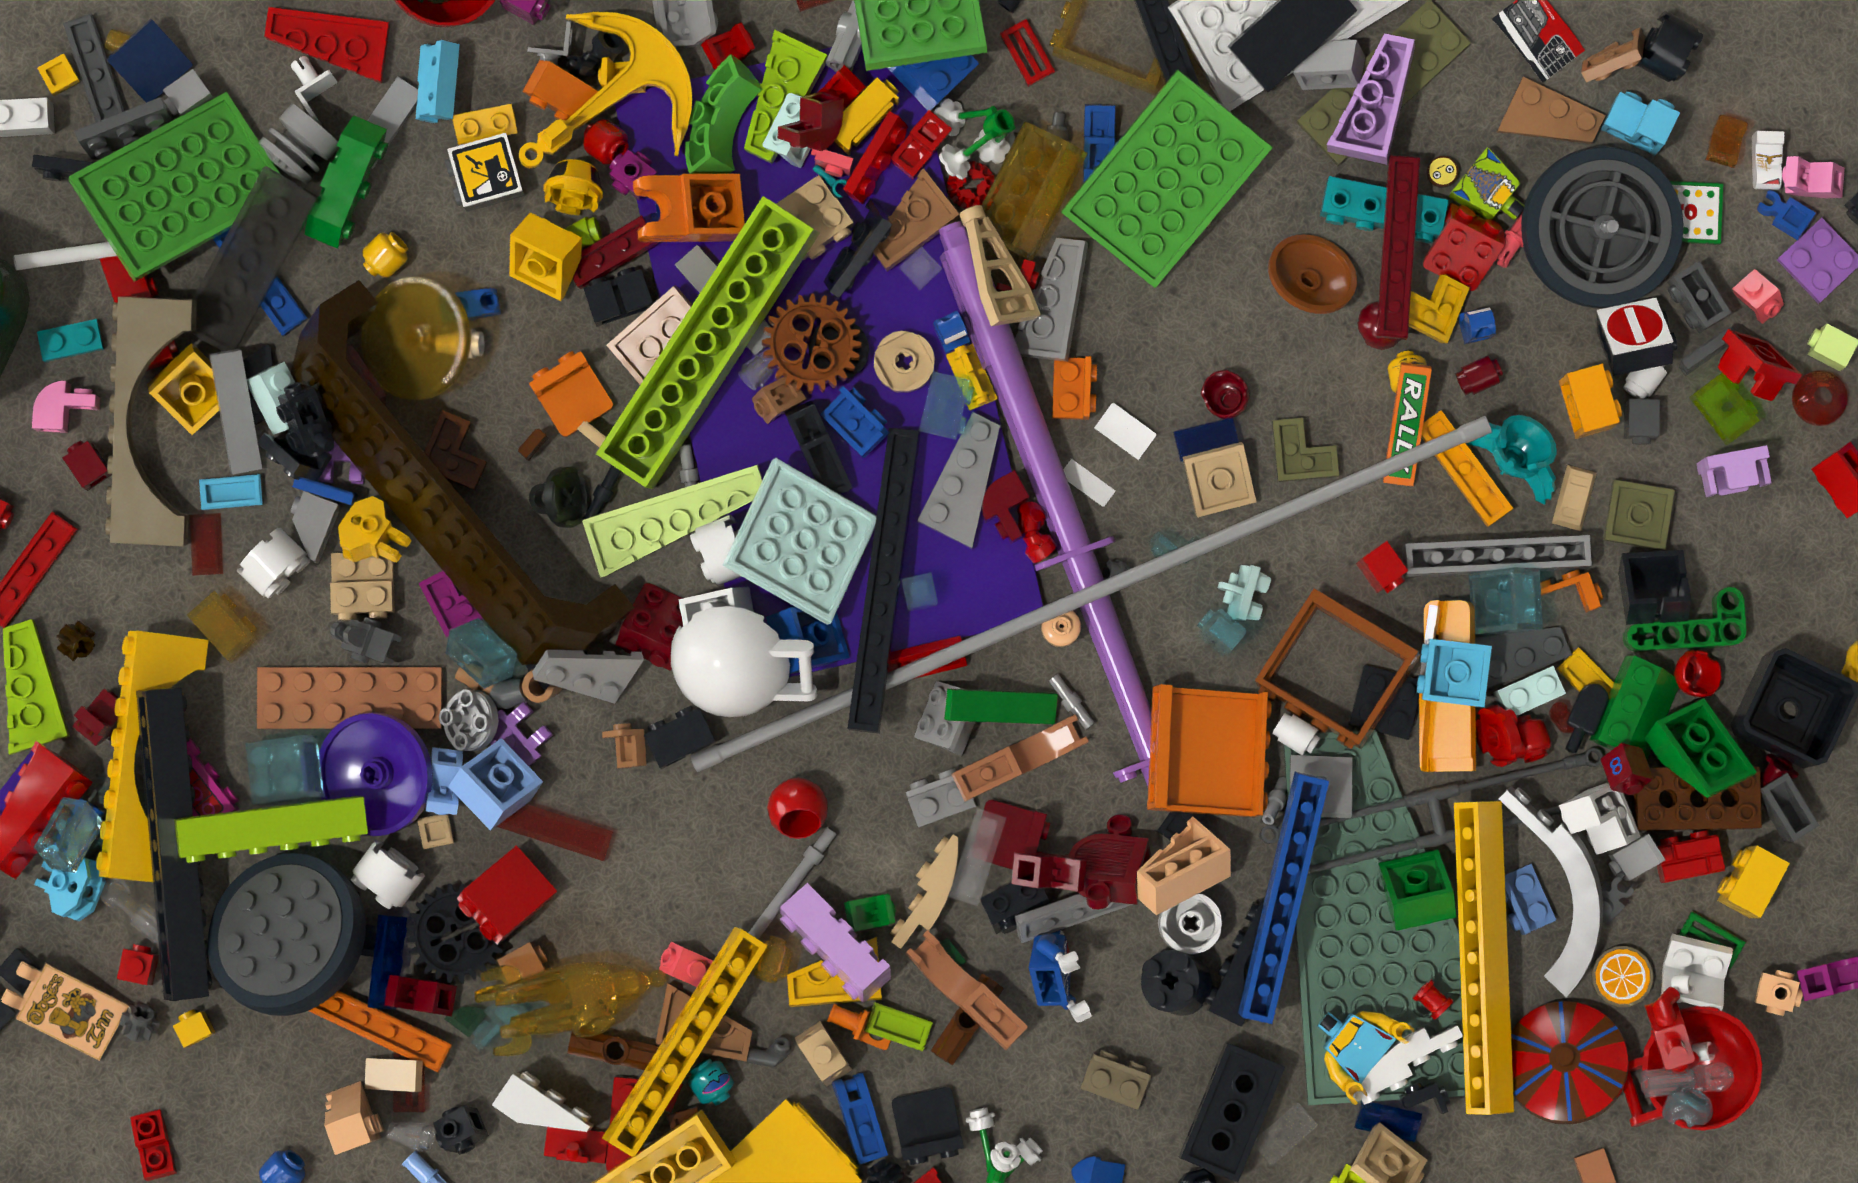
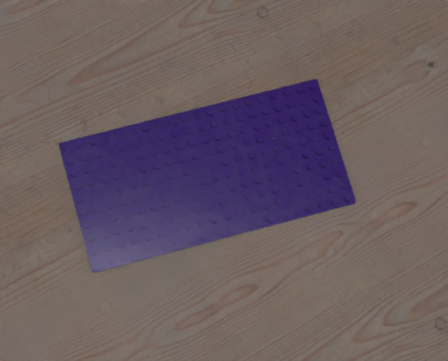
M832 47L818 51L829 55ZM861 49L852 73L857 76L866 88L877 77L882 82L888 80L899 91L897 94L899 104L893 103L894 109L891 112L900 116L908 125L906 139L909 136V132L928 110L888 68L866 71L863 50ZM766 62L746 66L758 80L759 84L763 82ZM826 64L810 94L817 93L837 72H834ZM711 75L690 79L692 109L696 101L701 102L709 87L706 82ZM657 87L646 89L645 93L630 94L615 104L620 128L628 136L629 151L633 154L639 151L652 162L650 167L657 171L658 175L689 174L685 157V142L690 141L692 126L688 124L679 154L674 156L675 149L671 130L672 103L664 90ZM758 94L747 106L737 125L732 145V159L735 170L729 173L740 174L745 223L763 196L774 203H778L818 176L813 170L815 156L811 155L812 149H810L801 168L791 165L779 154L773 164L745 151L744 146L752 114L756 109ZM883 120L857 147L852 145L850 155L845 153L835 142L826 150L853 158L852 174ZM936 151L923 168L948 199ZM890 162L887 169L882 171L877 179L873 193L866 198L863 204L853 200L843 190L844 185L837 184L835 187L836 192L843 197L841 199L837 198V200L853 221V227L856 222L862 223L866 218L869 210L865 206L870 198L879 203L889 217L900 204L901 198L906 191H909L915 183L918 174L912 180ZM845 174L842 177L833 176L836 180L848 181L850 176ZM822 178V180L824 181V183L827 185V187H828L829 190L831 191V187H830V186L827 184V182ZM643 197L640 201L637 199L640 216L642 215L647 223L659 221L660 208L658 204L648 197ZM852 232L838 243L834 239L825 245L827 250L817 258L811 260L808 257L802 260L764 320L773 328L768 321L769 316L779 318L776 308L779 306L786 311V300L788 299L794 305L798 304V295H801L805 302H809L811 294H814L816 302H820L825 295L827 296L826 305L829 306L837 300L838 306L836 310L840 312L847 308L848 313L845 319L855 318V324L865 333L870 348L868 362L862 371L846 381L836 380V388H833L829 383H825L824 393L820 391L817 385L814 386L812 394H809L807 386L803 385L801 391L806 400L802 404L812 400L820 415L841 394L839 389L842 386L849 392L855 388L867 400L863 406L869 412L875 408L888 421L884 425L887 430L889 428L920 432L891 652L956 636L964 638L977 635L1043 607L1034 565L1025 554L1027 547L1023 540L1025 534H1022V538L1012 544L1008 538L1002 540L994 525L999 522L998 519L994 518L985 523L982 507L972 549L917 522L972 412L1000 425L986 490L994 481L1012 472L996 402L992 401L969 411L943 347L933 328L934 320L945 317L958 310L961 316L939 258L945 252L940 240V233L888 272L873 254L868 265L861 267L856 274L853 286L848 291H844L839 298L829 292L824 280L841 249L851 245ZM733 241L658 242L659 244L650 248L648 252L659 298L676 285L693 305L700 293L676 268L675 264L698 245L711 261L718 266ZM800 318L792 323L795 330L800 332L806 331L810 327L806 320ZM819 318L814 322L811 337L820 326L821 320ZM897 331H908L924 337L932 347L935 357L934 371L929 381L922 388L909 393H897L884 386L878 379L874 369V357L878 345L886 336ZM810 340L806 342L807 350L802 364L803 369L808 368L810 361L808 350ZM746 346L690 432L701 482L758 465L763 479L771 461L775 458L814 479L785 414L777 416L774 421L767 424L763 417H760L755 411L752 401L754 395L761 388L776 381L775 374L778 369L767 368V365L773 359L763 358V352L769 350L770 347H766L755 356ZM794 347L787 348L784 351L785 357L791 361L798 360L801 357L800 351ZM900 354L898 356L899 362L896 363V366L898 368L903 367L905 370L909 369V363L913 361L912 357H905L903 354ZM820 415L852 485V489L840 495L877 516L888 435L863 458ZM752 502L720 518L732 515L736 522L731 524L734 531L740 529ZM1020 505L1009 510L1017 526L1019 521L1017 510ZM874 531L837 609L850 658L814 668L812 672L857 662ZM742 576L724 583L725 589L749 587L753 611L764 616L763 622L767 625V616L790 607H795ZM800 672L789 674V678L800 675Z

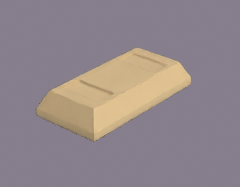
M1567 465L1552 524L1582 531L1596 472Z

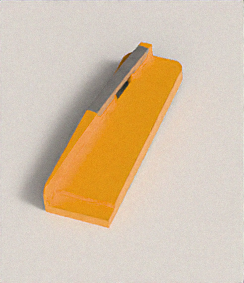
M1434 600L1428 602L1424 607V644L1428 645L1429 639H1435L1436 634H1439L1438 640L1475 644V608L1473 604L1462 600ZM1421 663L1420 675H1425L1426 663ZM1419 693V760L1421 771H1476V706L1422 700V693Z

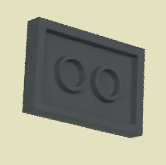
M159 97L74 132L78 142L91 159H102L113 153V151L123 148L173 121L174 118L163 100Z

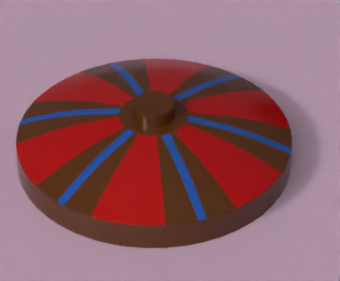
M1553 1002L1529 1012L1511 1031L1513 1096L1526 1111L1535 1117L1555 1124L1582 1123L1608 1110L1623 1091L1629 1068L1626 1044L1616 1025L1599 1010L1578 1002Z

